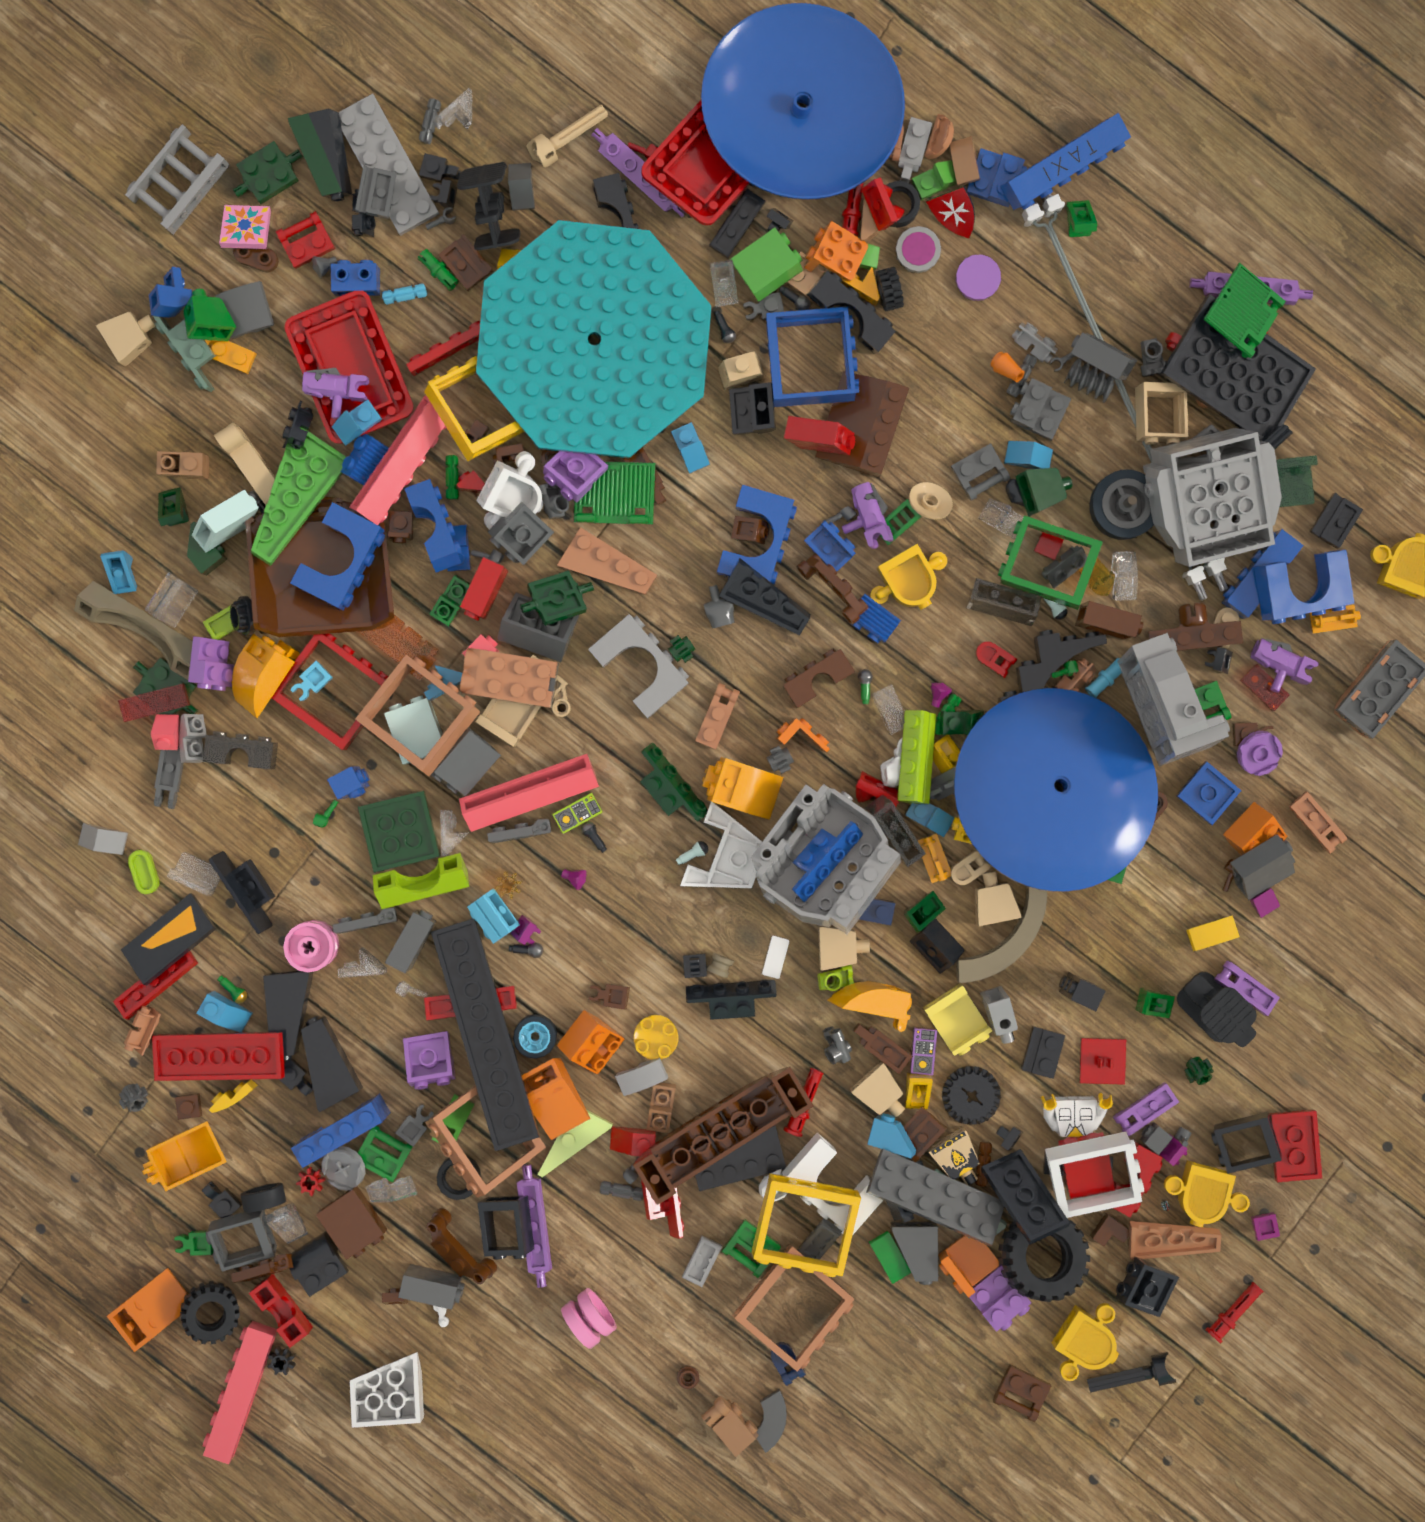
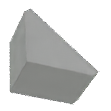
M83 823L78 845L92 851L123 855L128 833Z

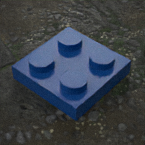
M1205 761L1176 797L1207 823L1213 825L1242 790Z

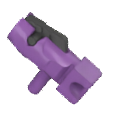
M337 368L311 370L303 374L302 391L304 394L323 398V396L330 397V400H333L331 418L338 419L341 415L342 398L359 402L368 400L365 393L358 392L357 389L361 385H368L369 378L364 375H340Z
M866 482L852 488L854 508L858 509L859 516H857V520L843 525V532L847 534L864 527V535L871 549L878 548L877 538L879 535H882L884 540L892 542L893 535L883 516L888 507L875 486L870 482Z
M1264 638L1256 641L1250 658L1265 668L1271 667L1275 670L1274 672L1277 674L1270 690L1279 693L1286 675L1290 676L1291 680L1300 684H1309L1312 681V677L1305 673V668L1310 670L1318 666L1317 661L1292 653L1290 644Z

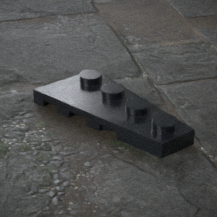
M741 558L737 561L719 597L799 636L811 615Z
M776 1125L695 1175L699 1191L773 1173L779 1169L784 1170L786 1164Z

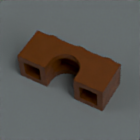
M832 648L823 654L824 659L819 663H816L814 660L803 667L805 671L800 675H797L795 672L784 679L786 684L783 685V688L796 708L817 696L811 685L815 675L826 674L836 684L855 672L841 649L835 651Z

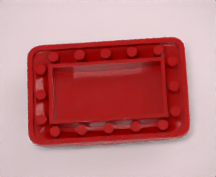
M701 100L644 162L641 168V175L645 181L697 222L706 226L715 223L750 184L730 168L714 147L704 123Z
M350 292L287 319L285 322V332L303 374L311 370L337 368L340 375H364L369 378V384L359 386L357 391L365 393L382 420L360 436L405 419L412 414L414 405L372 301L366 292ZM312 396L328 437L336 444H343L332 428V425L337 421V419L331 418L333 400L325 396L323 398ZM342 398L341 415L346 410L351 412L363 402Z

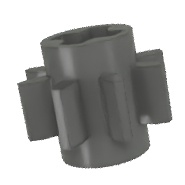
M780 746L769 750L771 755L766 758L773 772L779 770L782 774L791 769L789 764L794 761L787 747L781 749Z
M138 1083L125 1086L121 1093H119L121 1098L119 1103L122 1109L127 1108L129 1112L140 1111L148 1102L146 1098L148 1092L145 1087L140 1088Z

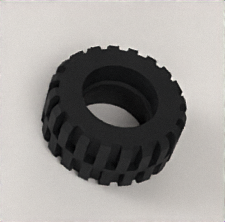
M1069 1220V1227L1050 1235L1058 1242L1061 1248L1062 1260L1058 1271L1050 1278L1045 1279L1038 1278L1031 1273L1026 1262V1251L1029 1243L1014 1221L1009 1225L1010 1230L1008 1232L1004 1231L1002 1235L1004 1239L1003 1244H999L998 1251H1002V1257H999L998 1261L999 1265H1003L1002 1275L1004 1278H1008V1284L1012 1289L1018 1290L1020 1295L1030 1299L1051 1302L1052 1300H1063L1064 1296H1071L1075 1293V1287L1082 1286L1084 1283L1082 1277L1083 1275L1087 1276L1089 1269L1085 1268L1086 1262H1090V1255H1086V1249H1089L1087 1241H1083L1082 1237H1084L1081 1229L1075 1228L1076 1224L1073 1221Z

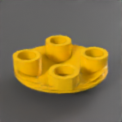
M648 1016L642 1019L635 1028L633 1036L636 1050L647 1059H665L677 1047V1028L670 1019L664 1016Z

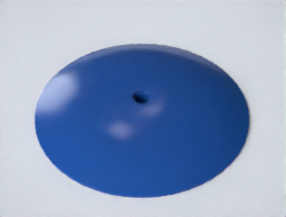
M808 3L782 4L763 9L743 19L716 46L705 69L702 82V113L707 132L714 147L730 168L752 185L778 196L794 199H820L839 195L857 187L883 166L897 144L902 130L905 112L904 89L898 68L891 54L879 38L865 25L843 12L821 5ZM798 103H804L807 107L802 108L798 106Z
M1045 688L1022 692L1009 697L990 709L975 724L965 739L958 756L954 777V795L958 815L965 833L979 854L991 866L1008 878L1025 886L1046 891L1066 892L1089 888L1110 879L1127 867L1138 855L1154 825L1158 804V783L1153 761L1145 743L1134 727L1120 713L1106 703L1087 694L1067 689ZM1055 782L1062 784L1063 792H1058L1055 789Z

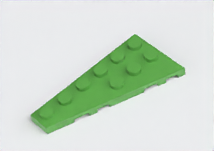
M309 431L304 446L299 450L292 448V445L287 443L251 549V554L269 566L273 564L342 475L340 471L343 468L342 463L346 458L345 455Z

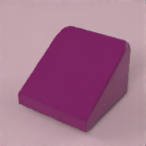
M1272 888L1249 900L1260 918L1280 907Z

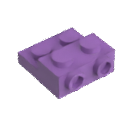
M559 451L544 465L543 474L545 475V481L549 485L554 486L556 484L561 489L560 492L566 500L571 501L573 499L577 503L592 488V484L608 470V465L597 455Z
M193 637L188 682L198 683L197 688L211 689L212 686V690L226 691V687H232L234 665L227 664L229 642Z
M448 1031L403 1039L407 1083L411 1087L414 1086V1089L417 1090L426 1089L428 1084L436 1082L438 1086L449 1085L450 1080L456 1079Z
M999 1265L973 1286L975 1293L969 1297L996 1332L999 1329L1004 1331L1012 1324L1011 1319L1017 1314L1019 1316L1026 1314L1030 1309L1028 1305L1031 1304L1028 1297L1020 1295L1018 1290L1012 1289L1008 1284V1278H1004L1001 1272L1004 1270L1002 1265Z

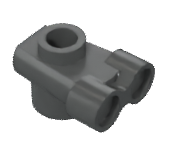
M1157 338L1142 341L1143 366H1140L1142 377L1160 374L1167 362L1164 361L1162 356V344ZM1147 349L1153 351V356L1148 353Z
M549 484L539 485L544 502V512L548 515L549 520L565 517V512L569 508V501L562 496L561 489L556 484L554 486Z
M833 1026L824 1029L822 1032L830 1045L824 1049L828 1061L834 1065L837 1062L846 1063L851 1060L849 1053L852 1051V1048L848 1041L844 1040L841 1029H834Z

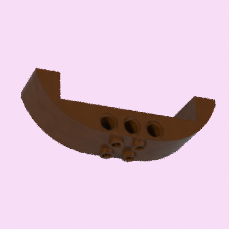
M791 1067L779 1069L740 1088L685 1122L645 1151L634 1162L633 1166L656 1205H659L676 1194L675 1188L788 1116L798 1117L812 1108L813 1104Z

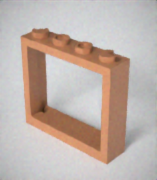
M405 655L355 720L423 773L430 776L480 711L474 706L476 702L468 695H465L464 698L458 694L460 690L452 683L444 684L441 681L443 677L433 669L430 672L424 668L426 664L415 656L412 659ZM412 669L416 670L464 707L423 760L372 721Z
M475 1085L425 1123L431 1131L429 1134L440 1143L442 1153L449 1157L454 1164L455 1172L462 1176L467 1183L468 1191L471 1190L476 1198L486 1195L545 1149L546 1146L540 1137L524 1142L523 1145L528 1152L485 1184L442 1121L478 1094Z
M790 1244L782 1252L803 1256ZM773 1263L732 1316L798 1372L800 1368L804 1369L811 1360L809 1356L813 1351H818L825 1342L824 1337L828 1332L832 1333L838 1327L839 1318L843 1314L849 1313L853 1307L852 1302L854 1298L832 1279L824 1275L823 1272H813L843 1299L794 1360L746 1319L786 1269Z

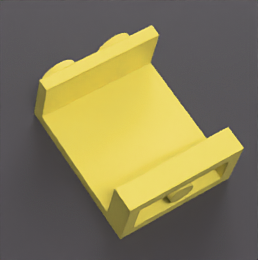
M961 983L923 1007L954 1056L957 1054L961 1056L971 1049L970 1046L975 1042L982 1043L990 1037L991 1028L987 1025Z

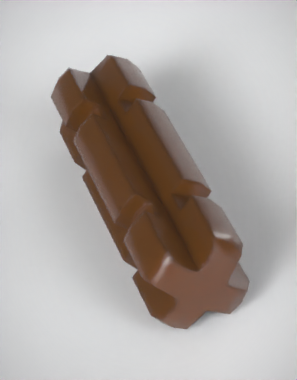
M982 1141L979 1145V1165L976 1170L978 1179L975 1183L978 1186L986 1187L988 1181L981 1169L982 1166L991 1162L992 1144Z

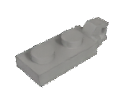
M913 117L910 118L898 162V167L903 168L900 181L909 183L912 171L918 172V169H920L932 127L931 122Z

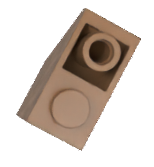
M157 451L156 474L185 479H209V456L204 453Z

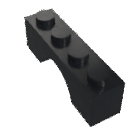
M619 173L593 179L592 187L598 208L613 212L619 218L622 227L639 229L637 223L633 224L631 215H634L631 201L627 202L625 193H628L625 179L621 180Z
M826 271L806 295L822 309L834 305L848 307L856 315L859 322L857 340L873 354L878 353L896 332L892 328L893 324L885 317L880 318L875 313L876 309L870 303H863L858 298L859 294L853 288H846L841 283L842 279L836 273Z

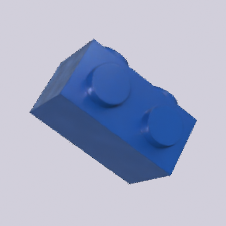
M339 260L337 264H331V292L335 296H343L353 291H364L369 296H380V268L372 260H361L360 263Z
M351 766L327 780L337 799H346L348 797L349 799H355L366 793L365 788L369 787L367 781L370 778L364 768Z

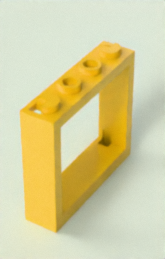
M477 356L469 359L465 363L466 365L460 368L459 366H454L442 377L440 375L435 376L434 379L428 381L424 391L467 461L525 432L515 421L474 443H471L440 394V391L476 374Z
M769 1173L752 1247L753 1259L761 1264L775 1263L786 1269L792 1267L800 1268L807 1273L817 1271L823 1272L824 1275L829 1277L843 1276L861 1201L858 1190ZM776 1191L850 1205L836 1263L763 1249Z

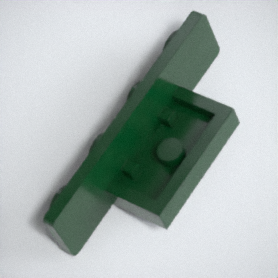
M654 743L648 745L641 753L654 770L640 781L668 816L684 805L697 822L701 820L708 812L704 802L695 795L691 786L682 779L675 766L670 764L663 755L662 750Z

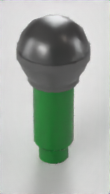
M863 669L858 673L857 678L861 684L862 704H869L870 684L873 675L870 670Z

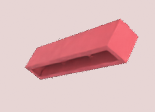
M426 395L349 507L376 525L382 523L387 518V511L392 504L399 500L401 490L411 482L414 471L424 463L426 453L436 445L439 439L438 435L442 429H446V426Z
M584 754L460 798L459 802L462 815L472 832L597 788L599 785L588 754Z
M252 1321L248 1327L243 1328L240 1335V1340L243 1341L241 1348L236 1349L232 1359L235 1362L233 1370L229 1369L225 1379V1383H228L226 1391L222 1390L217 1404H220L219 1411L214 1412L210 1425L213 1426L211 1434L207 1433L202 1445L206 1447L203 1456L229 1464L233 1459L261 1381L268 1355L271 1352L277 1335L275 1328Z

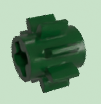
M677 635L670 640L672 646L668 650L677 662L682 659L686 663L694 657L691 652L696 649L687 636L681 639Z
M1194 1057L1186 1063L1187 1069L1184 1071L1190 1083L1196 1081L1198 1085H1203L1212 1079L1211 1073L1214 1070L1208 1058L1202 1060L1201 1057Z

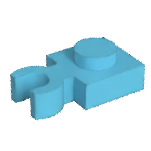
M315 661L300 675L303 682L295 684L291 691L296 692L301 688L303 695L299 700L304 701L309 697L311 689L318 693L333 677L318 661Z

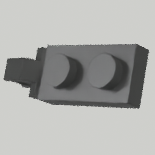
M537 819L532 826H528V823L514 825L515 829L506 830V827L493 828L492 833H487L488 841L493 844L551 833L549 819Z
M385 908L377 916H374V912L361 914V919L353 921L352 917L338 919L339 923L332 926L334 933L341 934L397 922L398 919L395 908Z

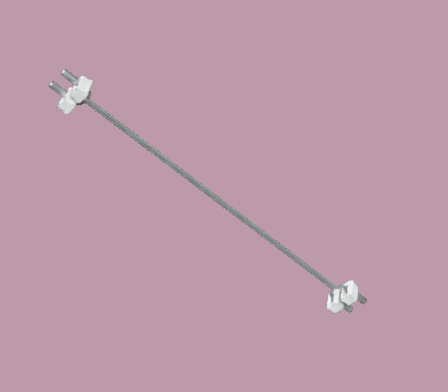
M1049 194L1044 197L1045 202L1042 205L1044 211L1040 210L1038 203L1024 210L1022 213L1025 221L1024 226L1028 227L1034 224L1036 227H1045L1094 336L1103 340L1052 227V222L1057 219V213L1061 212L1065 202L1061 201L1059 194L1054 196ZM1043 215L1045 217H1051L1054 215V217L1049 221L1048 225L1046 223H1037L1040 222ZM1114 378L1136 427V411L1122 380ZM1142 441L1145 450L1149 456V459L1152 463L1150 449H1152L1151 445H1146L1145 441ZM1225 558L1207 562L1203 566L1194 569L1190 566L1189 571L1182 574L1188 586L1193 585L1200 601L1207 599L1201 580L1206 579L1203 572L1204 569H1206L1209 576L1213 575L1220 591L1228 589L1221 572L1227 569L1224 563Z

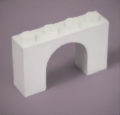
M816 1133L781 1174L782 1176L817 1182L820 1172L837 1152L834 1146L820 1134ZM868 1175L854 1189L858 1190L861 1201L853 1234L883 1201L866 1193L871 1180ZM800 1196L809 1206L814 1204L818 1208L817 1212L824 1219L830 1218L835 1222L834 1225L843 1234L850 1205Z

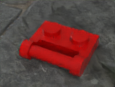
M316 211L311 213L310 217L284 230L281 228L276 231L295 269L311 262L313 256L321 257L335 250ZM316 225L318 230L292 243L289 242V237Z

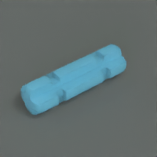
M417 284L415 287L397 288L393 292L391 290L382 292L385 304L415 299L416 296L418 298L427 296L424 284Z

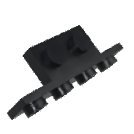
M224 851L209 858L208 860L256 933L260 934L271 928L273 924L262 909V906L276 896L253 861L249 859L235 868Z
M775 980L686 986V1003L709 1002L710 1020L755 1017L754 999L777 996Z

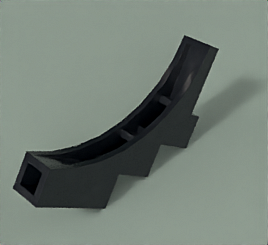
M1053 630L1040 631L1039 636L1034 637L1038 664H1035V660L1021 662V666L1016 667L1019 692L1043 689L1052 673L1074 655L1089 648L1107 644L1106 634L1099 635V631L1085 633L1086 638L1077 639L1076 635L1063 637V641H1061L1060 633L1053 634ZM1017 691L1003 692L1004 697L998 698V703L1017 695Z

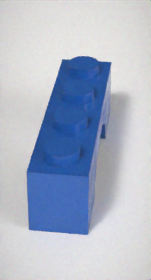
M428 479L404 488L415 517L426 518L436 523L434 533L424 543L435 572L461 564L459 554H462V550L458 540L453 541L452 536L456 534L452 523L446 522L445 518L449 517L445 504L440 505L439 503L442 496L438 486L433 487L431 480Z
M1283 529L1276 532L1273 531L1275 545L1264 547L1262 550L1258 549L1250 559L1253 561L1248 568L1244 567L1237 575L1239 579L1234 586L1230 585L1223 594L1225 598L1221 603L1227 608H1232L1242 619L1249 618L1259 605L1254 567L1275 562H1286V565L1290 564L1304 546Z

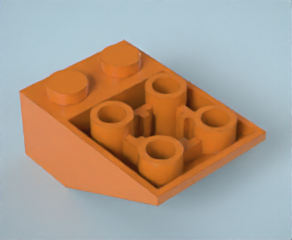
M552 1058L522 1075L532 1112L551 1140L591 1119L561 1058Z
M167 1268L107 1315V1318L131 1349L136 1352L181 1316V1304L188 1293L169 1268Z

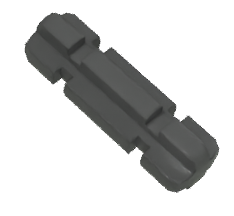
M432 98L428 100V110L425 112L421 127L423 131H420L419 135L420 142L424 144H431L432 133H434L438 119L437 112L440 111L441 107L440 101Z
M1029 354L1026 355L1022 362L1023 365L1020 366L1025 371V374L1019 382L1012 380L1013 383L1009 385L1007 394L1015 398L1021 391L1020 387L1024 385V382L1030 375L1031 368H1034L1037 358Z
M601 1182V1194H612V1196L626 1199L631 1197L637 1201H642L643 1190L640 1187L632 1188L629 1185L618 1183L612 1185L611 1182Z

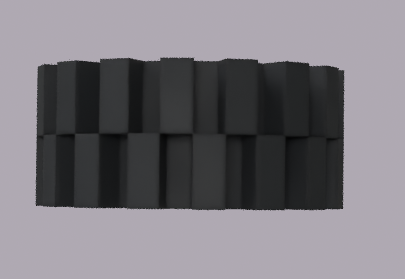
M890 267L876 271L879 297L885 312L902 308L904 306L903 292L896 268Z

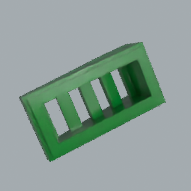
M909 498L885 518L886 524L894 534L893 541L923 517L912 508ZM906 507L914 514L913 518L904 510ZM900 513L908 523L904 524L897 515ZM892 519L901 528L900 530L897 531V529L891 524L890 521ZM884 540V542H885L887 545H890V544L892 543V542H889V541Z

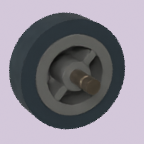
M1130 469L1115 471L1102 479L1094 488L1089 502L1090 515L1095 526L1106 536L1118 540H1128L1142 535L1154 525L1149 498L1146 496L1144 489L1146 484L1145 474Z

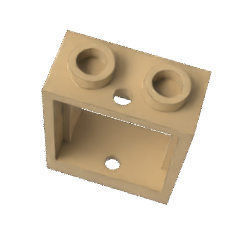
M1143 382L1135 388L1136 440L1145 441L1146 445H1155L1159 442H1166V445H1170L1188 438L1187 392L1174 383ZM1147 397L1173 398L1174 433L1148 432Z

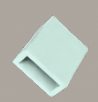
M243 490L200 516L192 536L205 552L220 545L246 529L245 521L252 516L254 518L259 508L255 499Z
M422 695L410 699L411 704L402 706L399 703L389 707V712L384 713L392 736L421 759L427 756L443 735L431 701L427 698L424 699ZM399 754L403 765L410 763L407 759H405L403 756Z

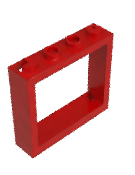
M317 634L311 638L297 657L295 663L271 698L341 750H347L364 727L361 723L355 720L343 737L284 694V690L320 641L382 686L389 676L381 670L379 673L371 668L373 664L362 657L359 660L353 655L355 651L346 644L340 646L335 642L337 638L334 635Z

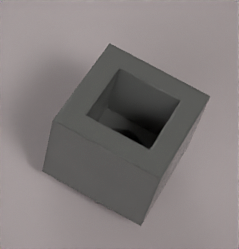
M1154 1122L1152 1125L1145 1127L1140 1140L1159 1155L1173 1137Z

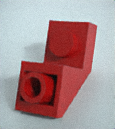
M474 470L471 473L467 471L458 479L460 482L456 484L461 491L480 493L485 485Z

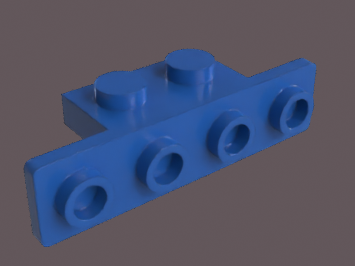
M850 821L837 837L821 829L792 862L805 873L792 888L794 893L803 902L808 900L863 836L862 831L854 822Z

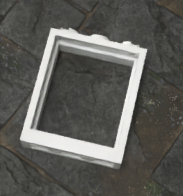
M1127 1132L1045 1149L1055 1200L1067 1218L1142 1202L1141 1192H1144L1141 1178L1138 1179L1137 1173H1141L1138 1159H1134L1133 1154L1137 1153L1134 1139L1129 1140ZM1124 1151L1131 1187L1066 1200L1059 1165Z

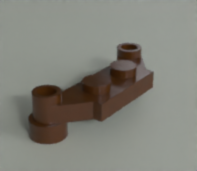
M816 553L796 566L800 574L807 580L816 574L847 605L841 613L850 624L854 625L860 619L859 616L869 609L861 598L857 600L854 596L850 583L846 579L841 580L837 576V571L829 563L826 565Z
M444 1208L437 1209L426 1225L427 1230L431 1233L432 1242L430 1245L460 1277L466 1276L472 1278L477 1284H483L487 1278H491L497 1271L496 1263L490 1258H484L480 1263H477L447 1230L446 1226L452 1220L449 1211Z

